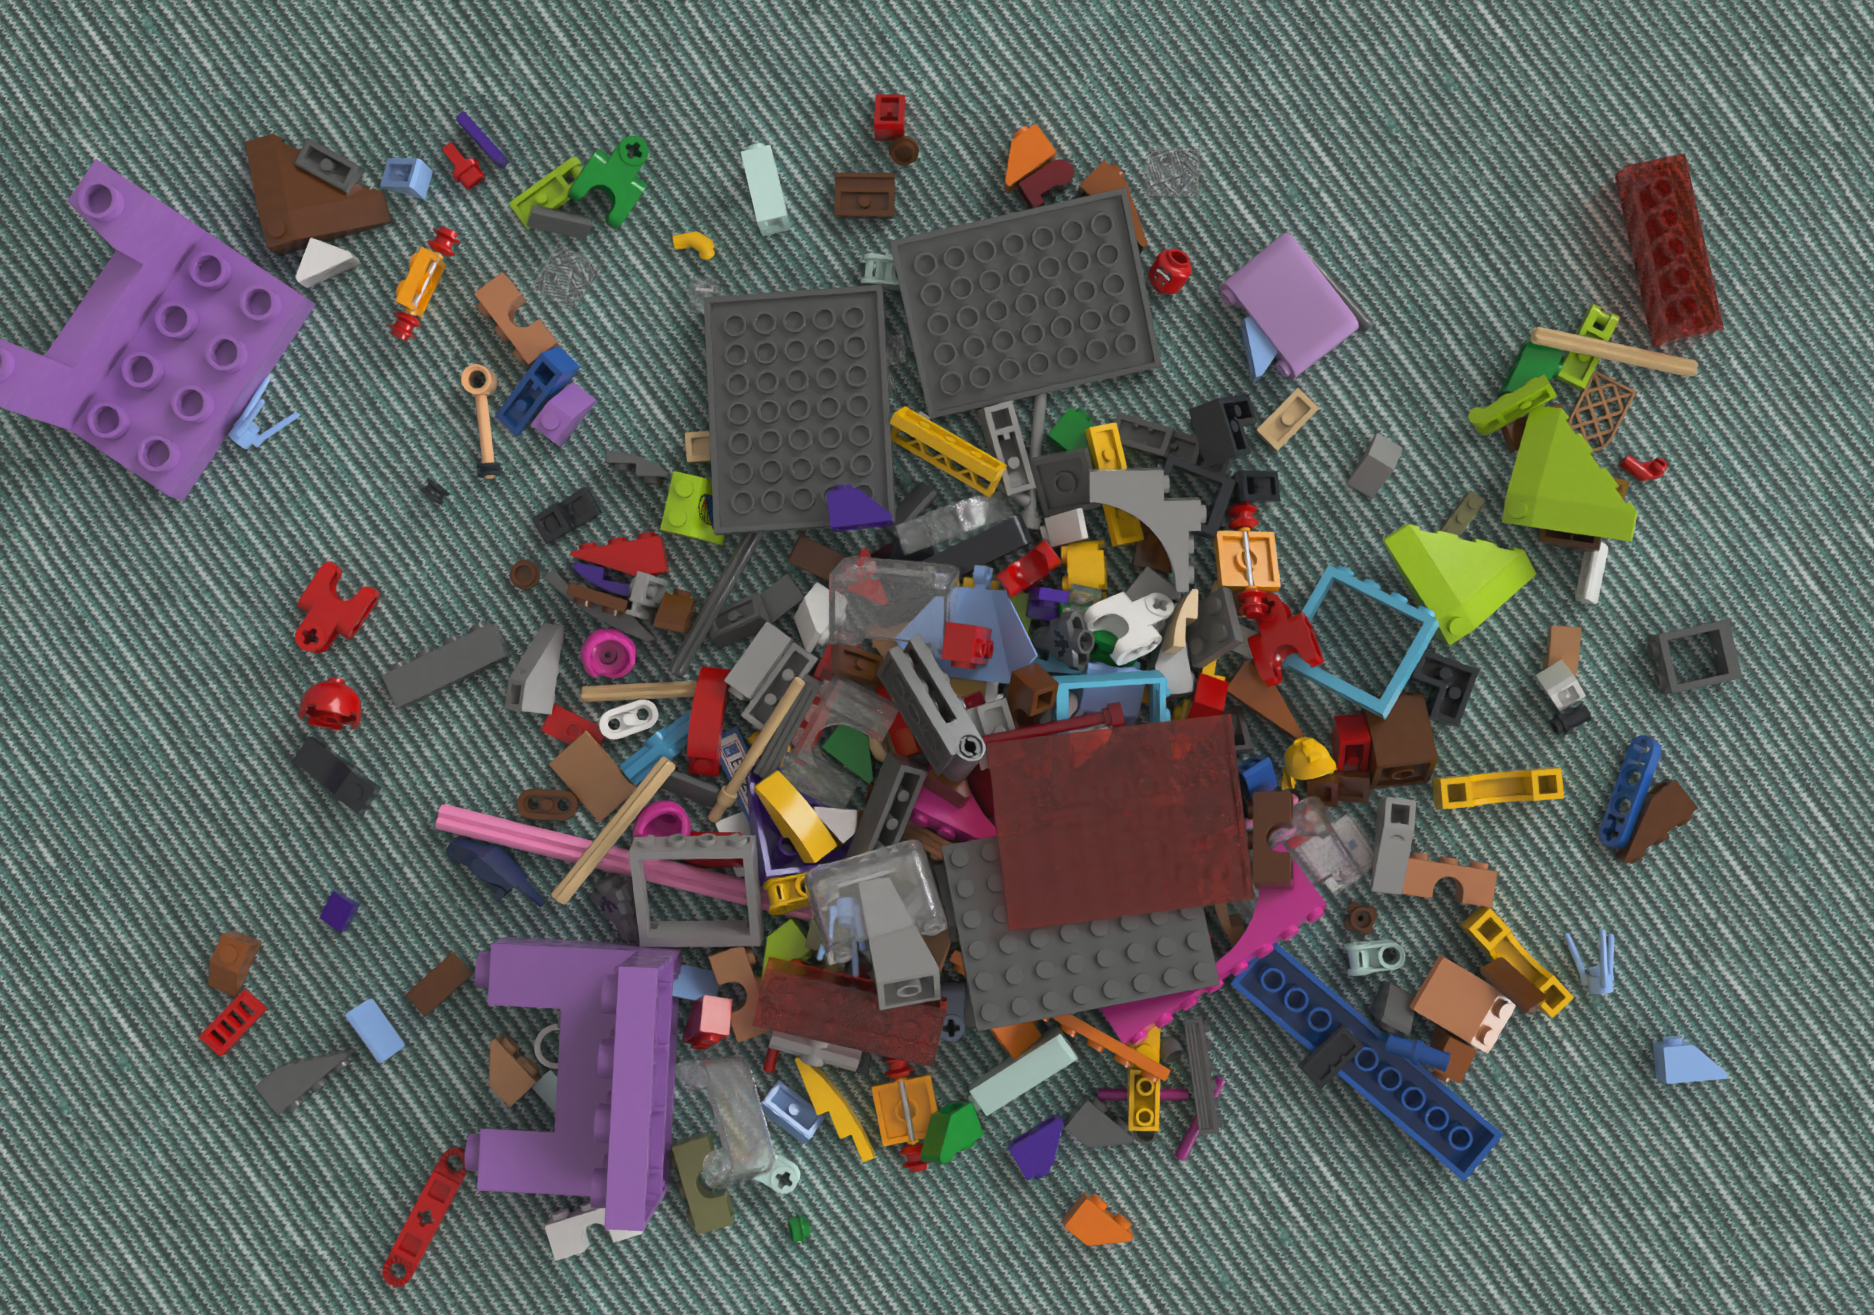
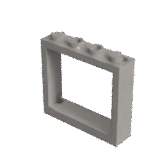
M707 833L700 836L673 834L671 836L655 837L648 834L647 837H634L629 850L640 947H731L761 945L764 934L756 835H739V833H735L730 836H716ZM743 858L749 920H650L643 860Z

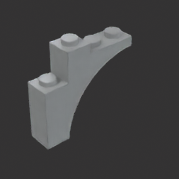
M1162 468L1088 469L1089 502L1108 504L1120 508L1146 524L1159 538L1168 555L1173 573L1174 589L1176 592H1189V584H1194V566H1189V554H1194V536L1189 535V531H1201V523H1206V505H1201V500L1198 497L1164 498V493H1169V475H1164Z

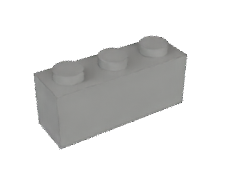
M793 642L741 716L762 730L795 677L803 679L805 674L812 676L819 665L820 659L807 652L801 645Z

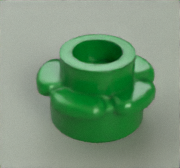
M798 1213L796 1217L788 1218V1228L792 1242L801 1241L804 1244L806 1242L805 1237L810 1236V1226L807 1217L802 1218Z

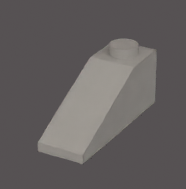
M1012 400L977 410L991 456L1007 465L1000 479L1006 496L1036 488Z

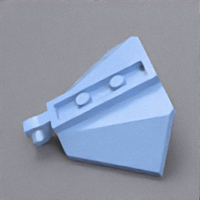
M974 565V588L947 585L894 639L904 650L909 640L920 635L924 643H928L931 646L935 655L934 659L940 669H944L949 677L1009 684L1012 671L1031 665L1038 656L1005 590H990L993 568L981 565ZM946 622L976 625L992 629L991 641L994 642V651L992 658L988 659L987 665L978 664L977 670L951 667V660L941 659Z

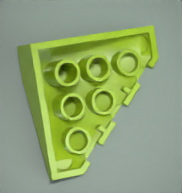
M1539 406L1529 412L1506 494L1502 523L1632 542L1638 511L1631 502L1626 503L1616 490L1619 487L1606 467L1602 469L1591 456L1594 451L1582 434H1575L1566 420L1569 417L1562 408Z
M1407 523L1382 539L1417 606H1424L1435 613L1434 617L1437 618L1439 627L1434 637L1449 646L1475 630L1536 575L1525 550L1511 546L1510 550L1497 547V544L1494 542L1473 538V541L1458 539L1459 535L1440 530H1435L1434 533L1420 530V526Z

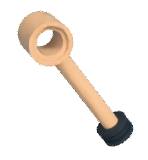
M472 364L464 369L461 375V383L464 389L471 393L472 397H475L482 456V464L476 465L480 469L478 470L480 473L477 475L478 477L493 479L495 476L502 475V472L498 471L500 470L498 467L501 466V463L494 462L487 397L495 392L498 381L496 375L488 368L480 364ZM478 374H484L486 378L485 384L481 388H475L473 384L474 378Z

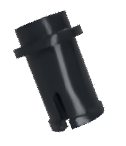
M1579 704L1577 707L1561 715L1559 713L1554 714L1549 723L1556 735L1562 734L1565 736L1569 734V730L1591 721L1592 718L1588 708L1583 704Z

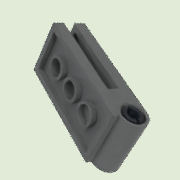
M919 635L909 640L904 651H902L899 645L888 650L876 674L936 775L940 776L943 774L950 781L960 782L970 775L983 757L986 750L985 742L967 714L963 699L956 695L950 686L948 674L944 669H940L935 661V655L931 646L928 643H924Z

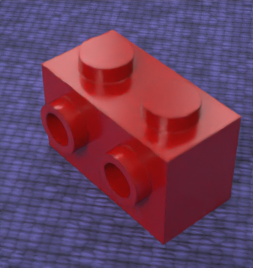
M946 622L941 659L951 660V667L977 670L978 664L987 665L988 659L992 658L994 651V642L991 641L992 629L976 625Z

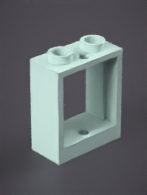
M763 143L750 145L747 147V150L741 151L761 234L766 236L791 230L771 146H764Z

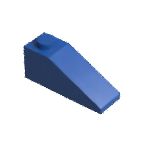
M560 346L542 352L495 417L515 436H519L537 417L548 401L568 385L580 369V366Z
M1253 755L1229 770L1248 801H1253V792H1272L1273 789L1278 787L1273 765L1269 757Z

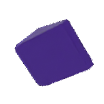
M333 891L319 918L337 931L345 932L348 930L360 903Z

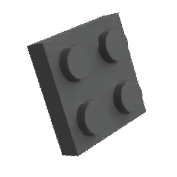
M1087 447L1033 457L1029 460L1044 517L1054 516L1078 508H1082V510L1099 508L1102 503H1090L1088 500V469H1093Z
M1221 587L1199 601L1198 619L1186 626L1185 636L1193 667L1202 669L1244 643L1232 591L1229 588Z

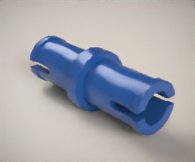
M1390 1033L1385 1047V1052L1410 1059L1412 1064L1418 1065V1063H1422L1446 1072L1451 1057L1450 1052L1447 1053L1424 1045V1041L1418 1040L1415 1042Z

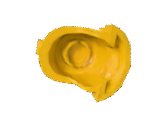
M1302 737L1296 739L1287 748L1284 754V769L1280 781L1282 791L1288 788L1294 789L1296 779H1314L1326 774H1333L1337 770L1336 762L1331 758L1325 746L1314 738Z

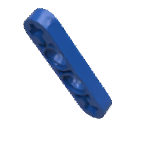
M1646 735L1636 737L1629 745L1599 828L1598 835L1600 841L1613 849L1624 848L1630 841L1661 756V746L1658 741ZM1649 747L1648 753H1641V749ZM1636 761L1645 763L1644 767L1637 765ZM1635 771H1639L1641 774L1640 781L1636 785L1631 786L1629 783L1630 775ZM1625 799H1629L1631 803L1630 809L1626 813L1621 814L1619 812L1620 803ZM1616 817L1623 820V824L1620 822H1616ZM1612 831L1619 832L1617 838L1610 837Z

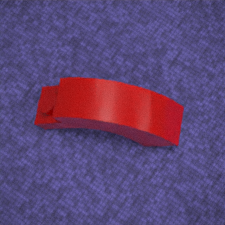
M702 666L692 703L688 732L687 756H689V773L719 776L723 723L731 695L728 691L731 685L724 680L730 673V669Z

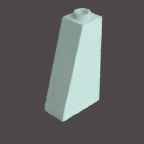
M1057 1024L1041 1034L1042 1037L1015 1060L1010 1056L969 1085L971 1095L968 1096L970 1102H973L977 1112L982 1109L986 1116L990 1115L1078 1059L1073 1046Z

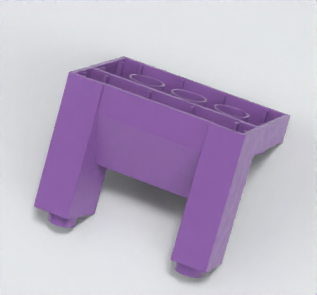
M96 159L67 202L116 251L45 356L0 339V407L72 431L169 497L184 501L228 436V433L234 427L233 425L244 412L259 385L269 375L316 304Z
M503 937L491 943L490 952H479L475 968V983L477 988H488L487 1005L561 1009L554 1132L490 1128L480 1129V1134L470 1133L465 1148L466 1171H478L477 1191L590 1196L591 1208H605L604 1229L645 1230L670 1186L671 1160L669 1152L672 1151L679 997L673 996V979L678 980L681 973L682 947H640V944Z

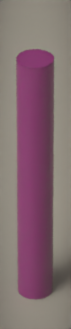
M1215 1075L1217 1089L1214 1090V1096L1218 1097L1226 1080ZM1197 1112L1174 1155L1182 1161L1186 1160L1199 1135Z
M1098 1088L1097 1098L1101 1101H1127V1088ZM1160 1089V1101H1188V1089Z

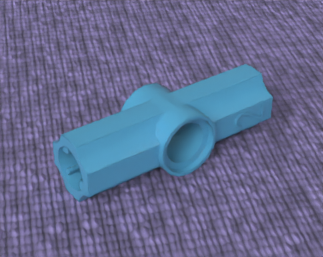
M691 709L676 719L669 727H664L644 742L645 746L619 765L634 785L642 782L661 757L664 756L672 761L683 752L682 749L688 744Z

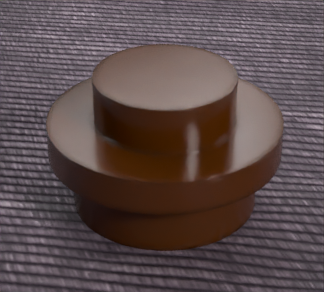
M898 136L892 140L889 153L895 163L905 166L917 159L919 146L909 136Z
M529 560L516 562L510 570L511 582L519 589H532L540 580L539 567Z

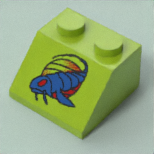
M673 471L660 530L664 533L723 546L725 535L714 534L712 480Z

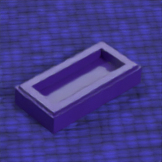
M464 111L456 117L459 125L499 168L503 169L510 163L505 155Z

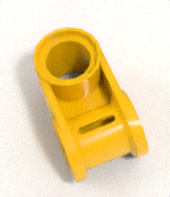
M811 871L786 877H775L763 883V889L768 892L770 907L768 908L770 915H782L794 910L813 907L822 899V880L817 873ZM806 885H812L817 890L814 893L806 894L801 889Z

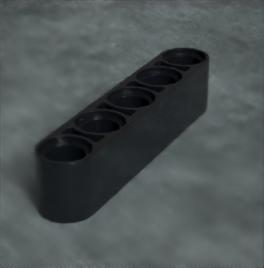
M1020 514L914 564L889 578L901 604L910 602L973 572L974 565L986 566L1034 541Z

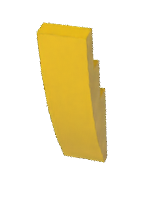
M796 1055L795 1062L817 1116L829 1111L839 1138L842 1139L852 1135L862 1162L873 1159L875 1151L861 1122L845 1097L818 1066L805 1064Z

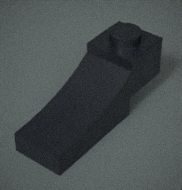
M313 736L307 738L292 762L324 785L336 799L356 813H364L382 788L360 773V769Z

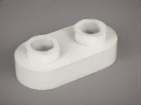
M640 699L610 709L600 717L599 729L609 739H620L651 728L658 719L657 707L649 700ZM641 708L646 709L648 712V716L644 720H640L637 717V711ZM613 718L618 719L620 723L616 730H612L608 726V722Z

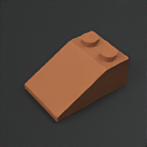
M1441 955L1437 958L1409 1008L1487 1054L1497 1041L1499 1034L1516 1007L1497 988Z

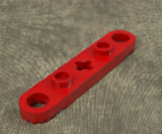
M452 1147L446 1150L440 1157L382 1268V1277H384V1281L389 1286L401 1287L407 1284L413 1277L468 1173L465 1169V1149ZM457 1155L461 1158L463 1164L461 1170L454 1171L449 1168L447 1164L449 1156ZM430 1210V1217L434 1221H428L424 1224L422 1222L423 1216L419 1213ZM396 1262L404 1265V1268L406 1267L405 1277H395L391 1272V1265Z

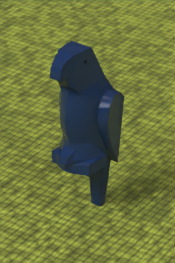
M458 836L446 849L448 858L452 863L458 861L464 864L477 878L491 886L494 893L493 898L497 902L504 898L513 888H516L539 907L545 904L544 899L526 880L528 877L526 873L498 845L479 844Z

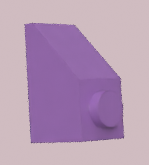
M572 382L548 401L531 425L556 445L562 447L597 400Z

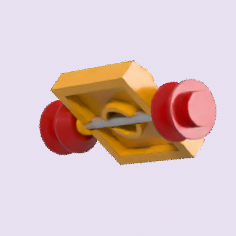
M441 226L440 230L433 228L437 236L435 240H427L433 252L421 246L419 252L414 253L410 259V271L406 279L402 280L396 289L397 298L395 301L404 307L407 313L403 311L393 312L397 320L395 324H388L387 326L392 329L390 333L392 336L405 342L408 341L409 337L416 339L411 332L414 327H421V324L413 316L422 318L447 266L442 261L443 256H455L451 248L453 244H461V241L456 239L458 233L445 226Z
M1235 503L1227 511V515L1234 518L1228 523V526L1235 531H1218L1216 537L1213 538L1219 589L1226 587L1231 589V591H1242L1236 597L1237 601L1243 603L1238 608V613L1245 615L1247 619H1257L1262 617L1263 613L1269 609L1267 604L1262 603V600L1267 597L1266 592H1277L1281 587L1274 532L1250 531L1258 525V519L1252 517L1256 514L1257 508L1250 505V503Z
M895 1049L886 1052L887 1057L882 1059V1062L889 1064V1070L884 1075L895 1080L871 1086L883 1146L907 1142V1145L900 1151L901 1155L907 1156V1162L902 1167L909 1168L910 1172H920L926 1170L927 1164L931 1162H922L920 1155L924 1143L919 1142V1139L926 1137L931 1115L938 1111L931 1073L907 1078L906 1076L914 1070V1067L908 1066L906 1062L911 1053H905L904 1049Z

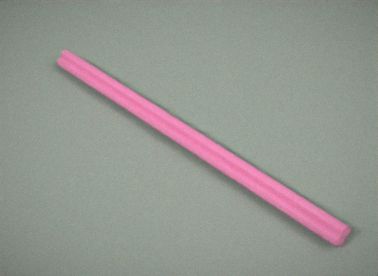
M446 804L441 805L435 823V828L438 830L576 863L593 842L592 840ZM612 846L595 868L632 877L629 850ZM668 859L643 860L646 881L747 906L745 878H737V876ZM760 887L762 910L769 911L770 901L768 892L763 887ZM822 898L813 907L794 910L782 915L811 922L815 908L828 912L829 908L824 898ZM862 911V924L864 935H867Z

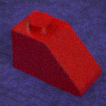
M1364 714L1334 716L1331 735L1333 760L1336 762L1337 768L1334 772H1367L1371 737Z

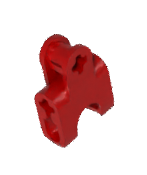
M1044 539L1026 555L1012 565L1007 566L995 576L1013 600L1023 591L1027 594L1030 587H1038L1050 577L1049 572L1061 564V560Z
M333 561L324 563L302 594L297 605L299 609L307 613L295 633L297 645L307 652L323 653L331 647L338 634L350 640L359 631L380 598L379 591L373 587L366 586L361 588L352 599L342 601L336 593V585L342 575V570ZM312 632L316 633L315 636L319 638L317 643H314L310 637Z
M1267 592V597L1262 600V603L1267 604L1269 609L1263 613L1262 617L1256 619L1260 632L1248 637L1247 640L1260 678L1269 687H1272L1282 682L1281 665L1290 654L1299 653L1301 659L1310 664L1311 668L1323 664L1324 658L1313 627L1306 614L1301 612L1292 616L1287 604L1282 602L1274 593Z

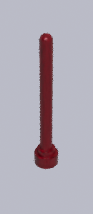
M1115 702L1107 704L1106 708L1101 709L1102 712L983 735L981 737L987 748L1104 724L1105 727L1117 728L1125 726L1121 703Z

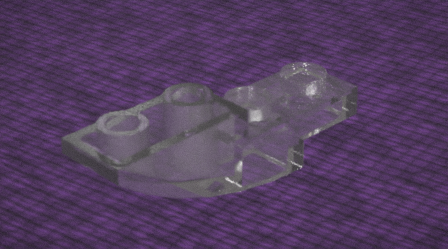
M1000 490L994 492L990 498L986 495H980L927 512L924 516L896 525L895 531L906 556L953 538H961L997 525L1015 515L1008 497Z

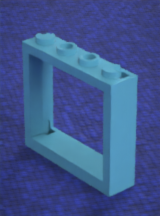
M1328 565L1302 610L1310 622L1335 580L1423 625L1381 699L1318 667L1311 668L1310 664L1293 654L1286 657L1281 666L1386 720L1438 629V620L1434 617L1435 613L1421 605L1417 609L1407 604L1408 599L1398 593L1392 592L1391 595L1380 591L1381 586L1372 580L1365 578L1364 582L1353 577L1354 572L1341 565L1337 569Z
M1159 670L1051 676L1059 683L1055 705L1051 709V722L1069 718V689L1149 684L1150 778L1070 784L1069 731L1051 734L1052 794L1056 801L1064 803L1165 796L1166 785H1168V779H1170V771L1166 767V756L1170 755V741L1166 738V727L1170 726V712L1166 708V697L1170 696L1168 679Z

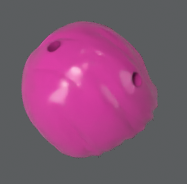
M602 628L595 630L586 638L581 646L580 660L585 672L589 676L597 677L602 675L608 678H621L627 675L635 665L636 646L631 638L618 629ZM606 652L610 653L609 657L605 656Z
M669 800L657 801L641 810L635 821L632 837L633 839L634 837H647L648 834L655 837L671 836L673 834L690 836L691 820L679 804Z

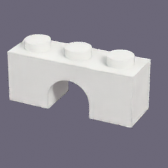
M590 1201L580 1205L581 1209L570 1212L569 1208L551 1215L552 1218L545 1225V1229L555 1261L585 1252L589 1246L586 1228L594 1223L605 1225V1208H591ZM609 1230L613 1243L644 1232Z

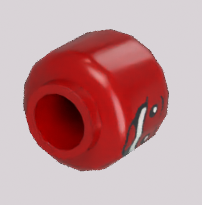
M1178 249L1161 251L1148 270V278L1152 287L1161 294H1176L1180 292L1192 274L1189 257Z

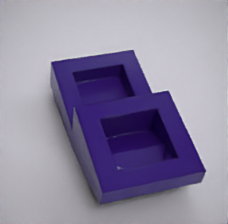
M574 563V569L591 583L607 591L630 598V585L607 581L608 569Z

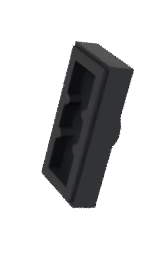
M1340 1023L1297 1066L1322 1089L1365 1046Z

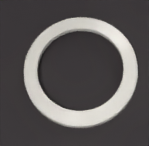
M558 1024L544 1028L538 1034L534 1045L535 1055L539 1062L553 1069H558V1063H551L543 1057L541 1043L549 1032L560 1030V1028H557Z

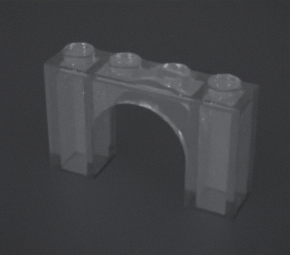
M834 675L830 682L826 679L823 681L817 693V696L821 698L817 706L812 703L804 717V720L808 722L806 728H798L791 741L795 745L793 752L790 753L786 750L778 767L783 769L781 774L795 789L831 808L845 809L860 777L832 762L823 754L817 740L818 732L831 725H846L882 743L896 718L898 709L893 702L852 680Z

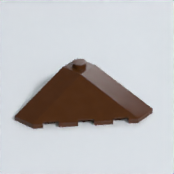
M275 134L245 142L267 248L278 256L307 248L310 237L325 243L393 223L385 195L374 188L370 190L357 182L348 193L295 165L294 163L301 148L298 150L285 144V140Z

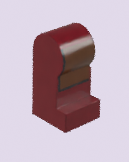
M1058 159L1019 182L1018 191L1029 209L1044 206L1043 199L1055 191L1066 190L1071 185L1073 179V167L1068 161Z

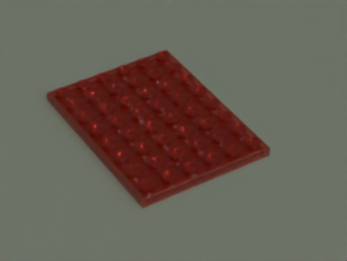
M1231 714L986 743L1009 931L1254 899Z

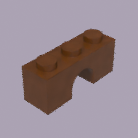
M1037 663L1019 668L1011 673L1006 700L1015 729L1041 724L1037 714L1054 708L1059 683ZM1048 735L1019 741L1024 757L1016 760L1022 764L1043 756Z
M1290 791L1253 792V801H1248V819L1253 820V831H1248V849L1253 850V861H1248L1247 866L1248 880H1253L1256 889H1294V858L1291 852H1277L1269 847L1270 837L1275 831L1294 828L1293 796Z

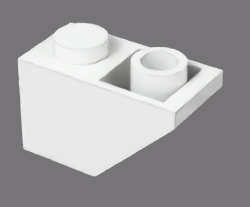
M818 582L804 597L794 615L804 648L809 653L818 644L822 647L832 634V631L829 630L830 628L834 630L838 628L845 617L841 611L847 601Z

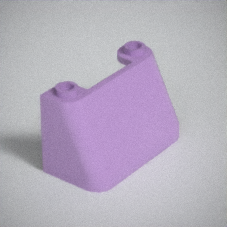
M1284 233L1218 287L1221 291L1220 296L1222 300L1230 307L1232 305L1236 308L1242 306L1278 351L1275 366L1282 376L1288 377L1290 381L1294 380L1346 340L1359 327L1352 311L1298 242L1288 233Z

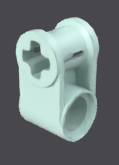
M874 253L865 254L864 278L860 281V285H883V289L900 291L893 257Z
M1392 940L1358 941L1344 944V950L1348 951L1350 968L1347 970L1349 976L1395 970L1400 968L1405 961L1404 949ZM1394 947L1396 950L1395 958L1390 962L1383 961V951L1386 948Z
M760 1141L755 1142L741 1166V1170L745 1174L781 1194L793 1191L800 1179L799 1167L794 1162ZM785 1171L791 1174L786 1183L781 1181Z

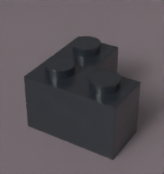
M1249 394L1217 398L1189 409L1190 424L1196 433L1200 446L1199 453L1206 467L1222 465L1251 454L1244 427L1257 423Z
M1425 650L1409 680L1432 688L1426 703L1429 719L1447 726L1459 727L1479 669Z

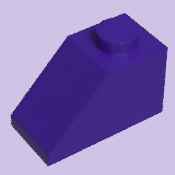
M850 484L834 486V491H827L830 526L834 533L894 525L892 515L858 488H852Z
M1059 1112L1008 1142V1149L1027 1181L1033 1177L1035 1180L1042 1178L1050 1172L1049 1167L1054 1164L1063 1127V1120Z

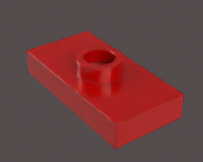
M557 704L553 705L552 715H548L541 731L569 745L586 730L600 746L605 739V736L599 729V725Z

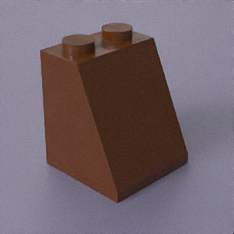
M1401 693L1386 720L1361 707L1360 714L1365 716L1371 737L1367 772H1371L1370 789L1429 783L1439 759L1424 694Z

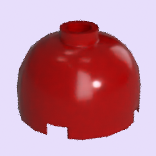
M328 678L327 681L312 685L303 694L298 717L302 720L303 716L309 718L308 724L324 729L342 730L343 726L341 724H351L350 730L359 727L361 719V701L355 690L345 685L346 682L344 680Z

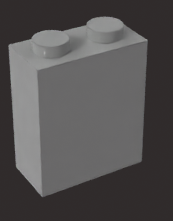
M766 622L724 681L731 685L728 691L746 702L749 699H753L793 642L799 643L776 626Z

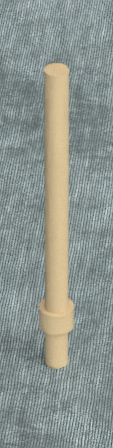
M795 677L728 785L722 787L716 797L717 802L708 815V819L711 822H718L727 807H731L737 799V791L805 685L801 678Z

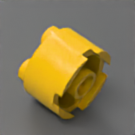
M1105 540L1078 541L1068 543L1067 546H1061L1062 564H1064V567H1067L1068 576H1062V590L1069 591L1068 597L1070 599L1081 601L1107 599L1106 592H1101V590L1107 589L1106 556H1104V550H1100V548H1106Z

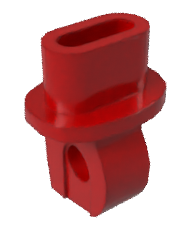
M449 142L442 148L455 166L452 177L456 183L461 182L468 191L484 180L486 176L479 168L480 162L477 159H465L452 142Z

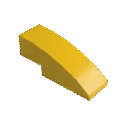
M778 770L753 787L782 836L791 840L804 863H816L838 846L815 811Z

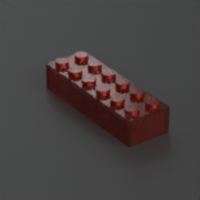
M1685 153L1626 165L1614 176L1652 348L1708 337L1724 330Z
M769 957L752 1026L933 1067L947 1011V997L941 996L940 1000L880 1010L875 981Z

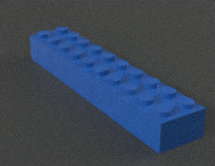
M1277 943L1273 944L1274 950L1265 957L1259 959L1256 956L1247 962L1249 967L1237 976L1230 974L1226 977V980L1310 1052L1342 1023L1365 1047L1337 1074L1464 1182L1503 1136L1500 1131L1419 1063L1415 1065L1411 1063L1412 1060L1385 1052L1388 1037Z

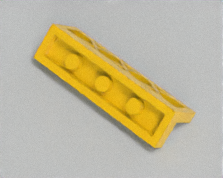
M906 406L893 413L889 422L893 425L891 431L893 442L989 498L993 496L1007 467L1005 463ZM902 430L916 439L908 440L899 435V432ZM926 445L935 449L941 454L933 455L932 453L928 452ZM952 460L966 468L959 470L953 466ZM977 474L990 481V485L987 486L980 482Z
M1117 423L1090 427L1085 430L1094 469L1127 468ZM1102 504L1112 547L1126 546L1144 540L1138 518L1120 508Z

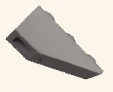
M1170 617L1165 619L1166 625L1163 631L1159 633L1162 636V641L1152 650L1146 670H1159L1168 679L1170 696L1166 697V700L1184 698L1193 693L1195 687V675L1193 671H1190V653L1187 642L1185 641V648L1176 654L1163 653L1165 634Z
M543 623L509 677L505 709L552 715L555 703L556 680L560 670V652L564 641V625Z
M1385 797L1378 803L1371 892L1402 895L1414 834L1415 800Z

